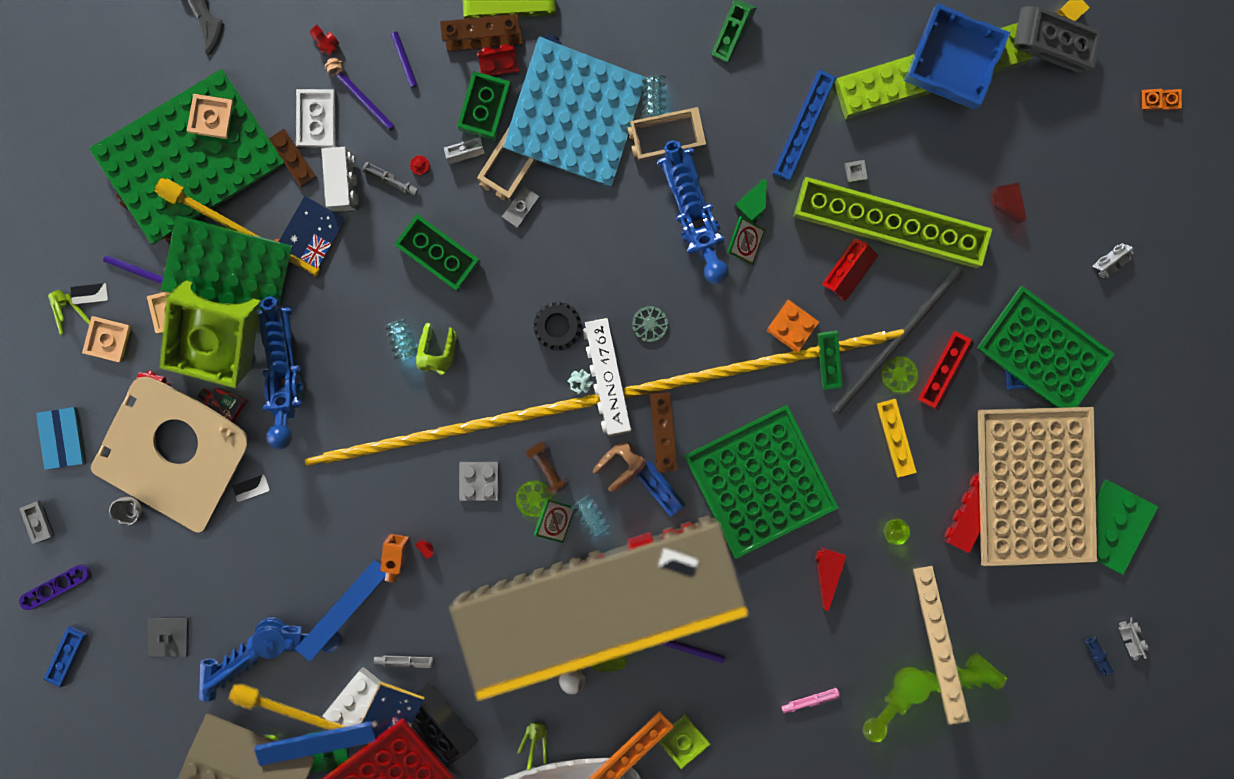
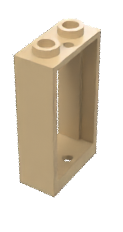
M698 107L630 121L631 127L627 129L629 138L634 140L635 146H631L633 157H637L638 162L665 157L666 154L665 150L642 154L637 133L638 128L691 117L696 143L681 147L684 150L689 148L693 150L705 148L706 141Z
M508 129L477 177L481 187L488 191L491 188L496 192L495 195L503 201L506 198L510 201L512 200L537 161L532 158L528 159L509 191L485 178L504 149L503 145Z

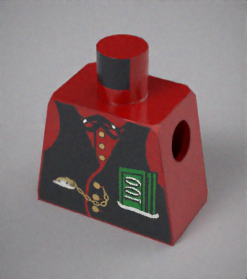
M203 388L197 398L205 402L204 405L232 423L236 421L248 402L247 399L221 388H215L212 393Z

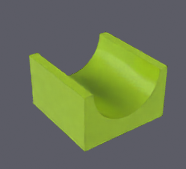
M184 281L166 299L160 368L236 388L252 369L260 300L252 299L249 302L234 305L213 303L196 296L192 292L193 282Z

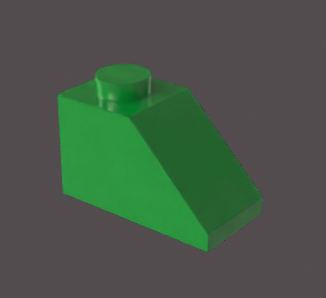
M764 178L734 206L745 219L751 222L753 220L757 222L764 216L762 212L766 208L767 180Z

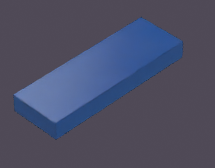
M648 461L643 470L636 476L666 513L672 517L683 509L686 504L660 472H658L651 461Z
M71 626L67 627L43 680L60 688L63 687L86 638V633Z

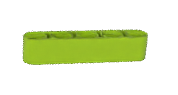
M463 0L464 19L518 14V17L548 16L557 13L556 0Z

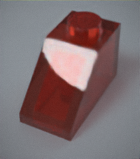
M1019 183L992 189L990 199L992 204L995 205V209L1016 223H1022L1027 220Z

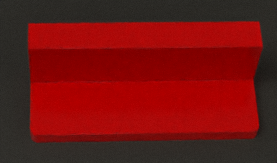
M855 238L822 285L836 293L842 300L847 301L877 259L878 254L869 244Z

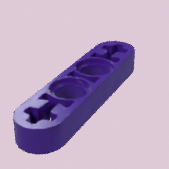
M86 565L75 566L23 594L19 599V604L24 610L37 608L87 581L91 576V571ZM79 571H84L82 577L73 579L72 576L78 574ZM62 577L68 580L66 588H62L59 585ZM44 587L51 589L49 597L43 595L42 590ZM35 596L39 598L32 601L31 604L26 603V601H28V598H32Z

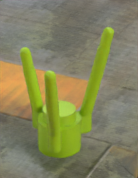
M57 290L48 295L60 335L64 334L61 321H64L61 309L67 306V302L90 325L88 317L76 304H72L69 293L64 294L63 290Z
M530 722V726L526 728V733L517 753L520 754L530 735L529 738L532 739L527 770L531 769L536 742L541 740V737L543 741L544 764H547L548 729H545V724Z

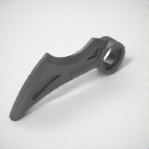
M183 0L189 3L200 25L204 39L205 54L208 55L218 40L222 19L214 17L208 11L206 0Z

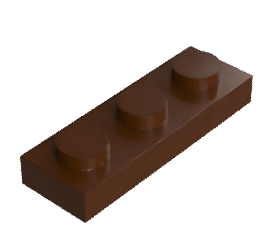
M285 129L269 138L300 187H303L317 177Z

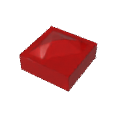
M424 539L415 544L426 559L435 554L433 546Z

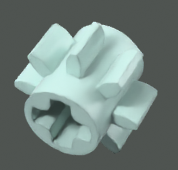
M583 369L579 373L574 371L571 374L572 377L568 380L571 386L570 389L577 392V394H580L582 390L587 393L593 384L590 378L591 374L584 372Z

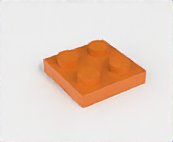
M788 299L766 331L798 353L819 321Z

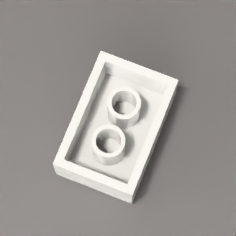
M346 147L322 148L326 207L333 212L356 211V205H359L358 194H355V186H357V176L353 173V167H356L355 156H352V153Z
M361 668L324 713L323 717L326 720L344 726L360 724L381 681L366 668Z

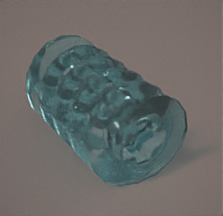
M652 75L642 79V83L645 85L642 87V91L645 92L642 98L646 100L643 102V107H645L643 114L653 117L665 114L661 113L662 110L667 109V106L661 105V103L666 102V99L661 97V95L666 94V91L661 90L662 87L666 86V83L661 82V80L666 79L665 75Z
M406 319L393 321L384 327L385 330H391L387 333V337H393L389 344L395 345L391 348V351L398 352L393 358L399 359V361L417 356L416 353H412L416 346L409 345L414 339L407 338L412 332L405 331L409 327V324H403Z
M588 494L574 503L571 509H578L575 516L582 515L579 522H586L583 528L591 529L587 535L597 536L608 529L610 524L604 525L607 521L606 518L599 519L603 513L595 512L598 509V505L591 506L594 499H587L590 495Z

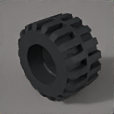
M550 302L548 305L542 306L541 310L536 313L533 321V330L536 338L543 346L551 350L561 351L568 349L577 342L581 335L582 323L580 316L572 306L565 302ZM554 315L564 316L569 322V330L563 337H553L547 331V321Z

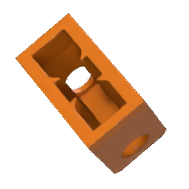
M390 534L383 543L380 571L386 572L385 581H397V574L401 573L405 565L409 537Z

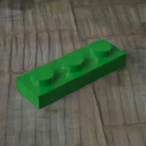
M838 332L817 333L823 390L841 388L842 374Z

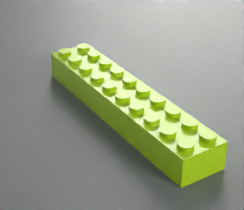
M1018 23L1001 28L1010 32V35L992 74L1024 65L1032 59L1030 54L1013 47ZM914 55L837 78L834 82V87L844 118L849 119L932 93L904 81Z
M805 177L802 182L793 217L973 268H979L983 265L992 229L809 177Z

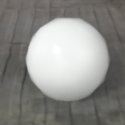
M579 669L563 673L559 678L560 687L567 694L581 692L586 681L584 673Z

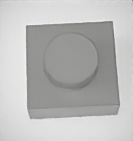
M865 160L844 164L848 183L868 179Z

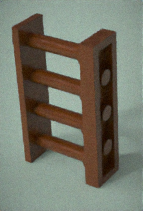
M518 14L440 21L442 42L446 41L447 53L481 50L487 47L500 48L499 46L504 44L523 46Z
M670 392L651 394L650 405L656 469L658 472L677 471Z
M542 441L524 452L528 459L533 457L534 460H537L551 484L546 490L547 493L553 492V494H556L566 487L568 479L567 477L562 480L560 479L546 455V449L549 446L546 441Z

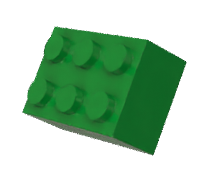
M473 71L457 124L459 131L496 141L512 88L510 81Z

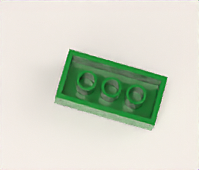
M418 214L415 215L394 244L457 292L462 289L481 263L477 257Z

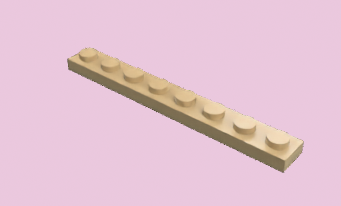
M933 566L913 569L948 725L969 721Z

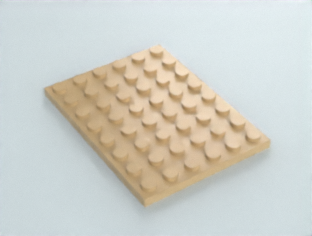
M1094 407L978 410L981 565L1001 566L1097 562Z

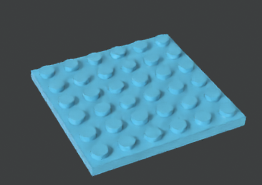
M539 37L503 148L601 184L612 186L629 134L627 128L631 127L630 121H633L647 77Z

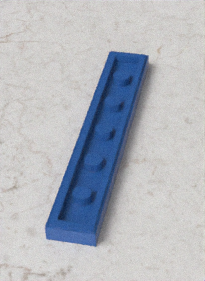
M819 69L772 175L788 182L791 181L836 80L835 76Z
M376 560L369 565L295 648L309 662L313 660L385 578L386 572L380 571L381 565Z
M371 721L257 745L254 748V752L259 766L371 743L376 740V735Z

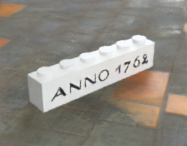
M604 318L585 322L586 328L582 329L584 340L588 339L589 347H586L588 358H592L593 365L590 366L592 377L596 376L597 384H594L595 394L600 395L601 402L597 403L599 414H604L605 421L601 422L603 433L607 432L608 437L631 433L608 319Z

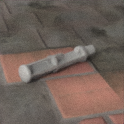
M369 162L363 166L364 173L404 193H410L415 196L418 192V189L413 187L411 183L403 184L395 180V175ZM369 165H371V166H373V167H375V168H377V169H379V170H382V171H384V172L381 173V172H379V171H377V170H375V169L369 167ZM367 170L380 176L381 179L367 173Z
M384 655L382 657H374V665L431 669L434 666L433 657Z

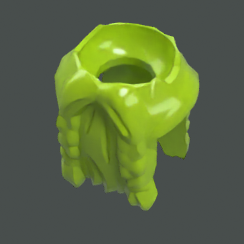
M426 323L418 345L416 356L417 369L427 372L432 370L443 375L452 365L453 357L455 356L454 352L456 351L455 341L457 334L453 331V328H449L444 354L442 356L428 355L433 328L430 323Z

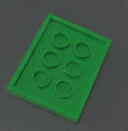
M1104 480L1096 496L1097 562L1123 575L1158 506L1109 480Z

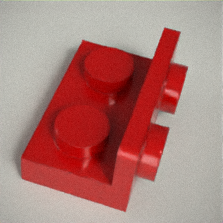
M504 44L497 49L487 47L477 52L482 74L498 77L520 73L515 46Z

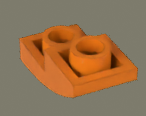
M1182 89L1142 90V110L1182 109Z

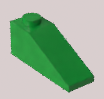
M743 0L733 1L712 50V55L729 62L749 27L757 7Z

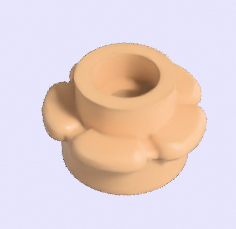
M337 58L329 59L325 64L328 74L336 75L343 71V62Z

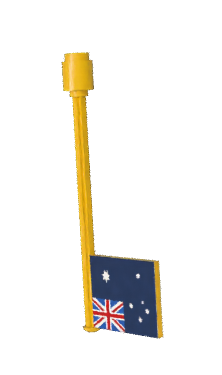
M161 178L157 183L154 191L158 193V196L176 205L177 202H182L229 229L258 236L186 196L185 188L168 178L166 180ZM304 196L279 240L281 243L293 246L289 262L309 272L313 277H317L320 273L319 265L343 225L345 218Z
M380 682L361 723L372 721L376 738L402 718L411 726L424 697ZM234 684L229 696V700L233 701L236 705L252 709L253 706H260L327 730L347 727L262 698L258 694L259 690L242 684Z

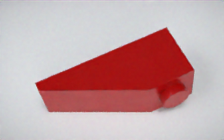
M822 547L821 551H817L814 561L817 562L816 570L822 608L829 611L846 555Z

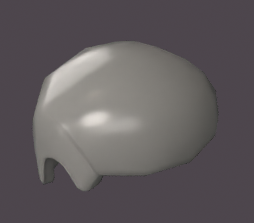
M121 497L111 503L109 513L111 519H116L120 525H133L140 520L142 508L140 503L133 497Z

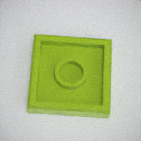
M686 714L673 724L674 727L658 741L681 770L711 745Z

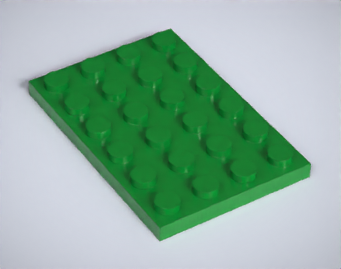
M177 215L161 291L172 293L184 281L193 282L192 292L209 302L234 305L256 299L260 300L261 303L266 297L273 296L280 305L293 246Z
M1023 286L1019 287L976 348L1056 408L1078 407L1114 356L1113 352Z

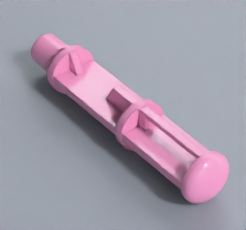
M837 688L796 701H790L789 704L781 706L784 714L788 712L795 713L796 709L806 706H818L819 704L839 699L840 693Z

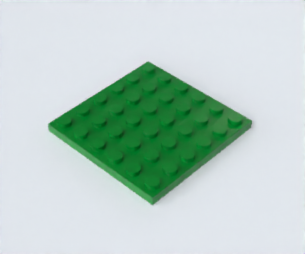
M788 405L684 455L714 518L719 522L722 534L735 559L838 509Z

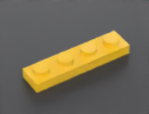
M896 399L877 403L876 406L896 477L899 478L917 473Z

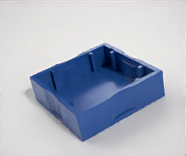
M937 3L931 12L904 81L976 110L983 102L992 79L993 69L1002 55L1010 32L986 22L973 20L961 12Z

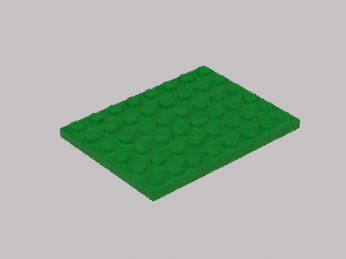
M223 69L218 70L89 148L152 245L172 234L177 215L194 220L203 215L182 202H177L174 205L158 196V193L154 190L161 178L165 180L168 178L184 187L186 196L212 210L285 165ZM193 94L233 100L234 104L227 139L187 132Z

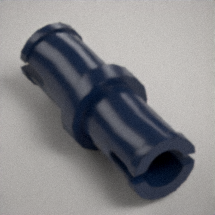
M1091 637L1085 640V644L1092 654L1091 658L1093 662H1096L1102 676H1106V673L1111 675L1114 670L1107 659L1106 651L1102 650L1097 637H1092L1093 640Z

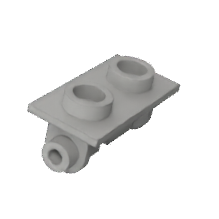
M1123 243L1113 248V251L1101 257L1092 267L1100 270L1099 275L1103 279L1105 277L1108 278L1118 270L1115 265L1116 263L1119 267H1122L1133 259L1134 253L1131 250L1134 248Z
M1132 617L1128 624L1126 621L1120 622L1118 629L1123 640H1132V642L1125 644L1130 657L1137 660L1143 655L1147 659L1149 647L1146 640L1142 641L1140 637L1142 631L1138 622L1134 623Z

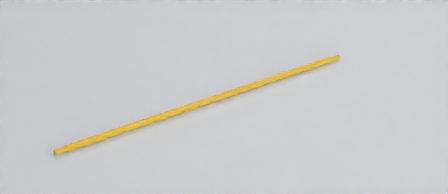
M901 329L887 333L883 331L839 341L840 352H844L858 347L881 344L887 340L898 338L901 334L904 335V330ZM819 346L800 349L798 353L791 351L785 354H776L757 360L703 370L698 373H689L669 379L622 388L624 398L637 397L655 391H665L684 385L734 376L742 372H752L771 366H780L799 360L819 357ZM592 394L582 398L532 407L523 411L509 412L494 417L449 425L435 430H426L407 436L357 445L348 449L325 452L320 456L306 458L305 465L310 466L323 462L328 464L334 461L388 451L393 448H402L421 442L471 433L480 429H489L509 423L563 413L568 410L591 407L601 402L600 395Z

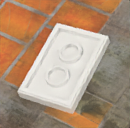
M296 89V147L334 148L336 145L335 89Z

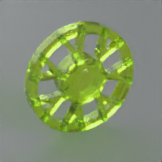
M900 356L889 359L890 361L884 364L885 366H883L881 373L885 386L894 392L910 390L918 378L916 365L906 357ZM899 359L904 360L903 367L898 366ZM891 362L896 366L893 370L888 367ZM911 364L913 370L907 372L905 368ZM885 373H892V378L886 379ZM908 375L914 376L912 382L907 380ZM893 380L898 382L895 388L890 386ZM905 381L907 387L902 389L900 382Z
M539 481L524 483L516 494V504L519 510L527 516H540L542 512L539 509L543 510L539 506L541 501L546 502V499L552 500L551 492L548 493L549 497L544 499L540 495L546 492L548 487ZM536 484L541 485L539 492L534 491ZM527 485H529L532 490L529 493H527L524 489V487ZM519 495H527L526 500H519ZM527 502L530 506L525 511L521 506ZM532 506H537L538 513L532 514Z
M624 655L591 664V668L601 673L617 672L626 666L627 659Z

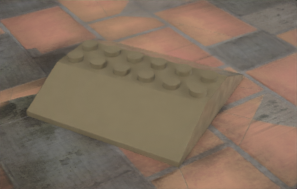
M207 713L188 752L179 779H307L315 757L310 755L259 766L254 752L255 746L276 741Z

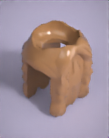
M628 442L614 445L593 469L594 474H600L619 455L625 459L629 468L608 487V490L611 492L620 489L623 485L634 479V476L641 472L646 465V460L641 455H637L633 450V445Z

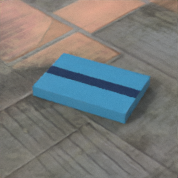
M77 407L36 413L44 469L85 464Z

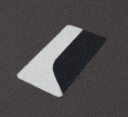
M106 283L70 288L72 304L108 300Z
M264 474L232 486L237 502L270 491Z
M664 549L659 566L693 577L698 560Z

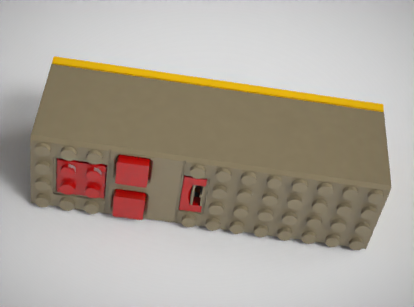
M704 516L698 518L699 522L694 524L688 521L680 524L681 528L675 530L673 527L663 529L662 534H659V536L652 537L651 532L629 538L627 545L608 550L605 553H600L599 550L588 553L589 557L583 559L581 556L571 558L567 564H563V561L552 564L548 570L542 567L534 570L529 576L523 573L515 576L514 580L508 582V579L498 581L491 588L490 585L479 587L476 590L477 592L474 593L471 590L460 593L450 606V611L474 688L477 690L478 700L747 616V610L719 522L714 517ZM668 549L697 559L698 563L693 577L660 567L659 562L663 550Z

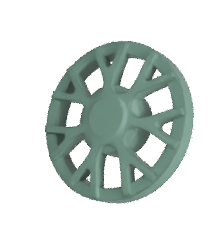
M647 306L636 312L633 317L632 328L639 339L645 342H655L665 335L668 328V320L662 310L657 307ZM645 310H647L649 316L646 318H644L641 313ZM653 310L659 312L656 318L651 316ZM636 318L643 320L642 325L635 324ZM664 318L665 324L658 325L657 320ZM643 327L645 332L639 335L637 330ZM657 327L663 330L661 335L655 332ZM647 332H653V339H647Z

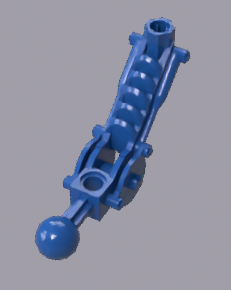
M669 141L664 146L665 157L657 159V164L663 167L669 187L675 196L681 214L676 215V220L682 223L684 232L681 233L684 242L688 241V253L698 252L701 261L706 260L705 278L712 284H721L727 279L729 269L724 261L718 260L716 255H719L717 245L724 243L725 238L722 235L719 236L718 230H720L718 220L714 221L711 213L713 205L711 203L706 205L699 185V176L692 159L694 150L692 148L684 150L680 142ZM702 217L704 225L694 228L692 221H697Z
M271 296L261 301V311H259L258 316L268 369H263L262 375L266 377L264 395L267 401L263 409L264 411H271L275 418V426L269 429L267 441L273 448L283 449L292 441V433L287 428V419L294 418L295 408L302 407L304 384L299 375L301 367L299 365L294 366L292 332L289 318L293 310L291 307L281 308L277 299ZM280 377L285 378V385L283 386Z
M271 617L262 620L256 626L254 635L248 638L247 645L244 646V643L240 644V649L237 652L236 648L233 649L232 655L228 657V654L225 655L224 661L218 665V661L214 659L201 660L198 699L204 702L215 700L219 686L223 689L226 681L229 680L230 683L233 681L234 675L237 674L239 677L244 668L245 671L249 670L250 664L252 662L253 665L257 664L260 656L270 659L279 656L283 651L298 652L295 648L308 634L301 633L302 626H286L278 618ZM337 631L321 650L332 653L339 649L342 644L341 634Z

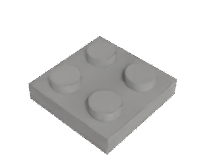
M459 462V501H498V462Z

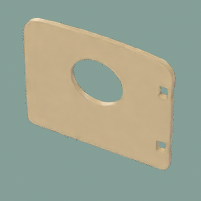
M140 377L131 384L127 392L128 394L121 404L102 442V446L91 464V471L96 476L192 531L202 532L207 527L247 450L248 437L241 428L194 398L151 377ZM132 396L137 399L133 407L128 405ZM177 419L184 421L195 431L198 439V448L190 461L183 464L171 463L158 452L155 443L156 432L160 425L167 420ZM106 447L111 449L108 458L103 456Z

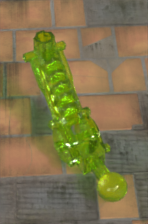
M976 652L969 657L965 664L969 668L961 669L956 666L961 687L966 686L970 690L973 689L971 685L983 688L981 684L988 683L997 691L1003 687L1007 680V677ZM915 667L900 669L894 677V688L884 699L888 703L887 707L877 718H870L865 721L863 725L864 737L870 742L882 741L887 734L886 725L897 712L903 716L913 703L917 704L926 700L930 691L936 690L941 694L936 673H931L928 670L921 671Z

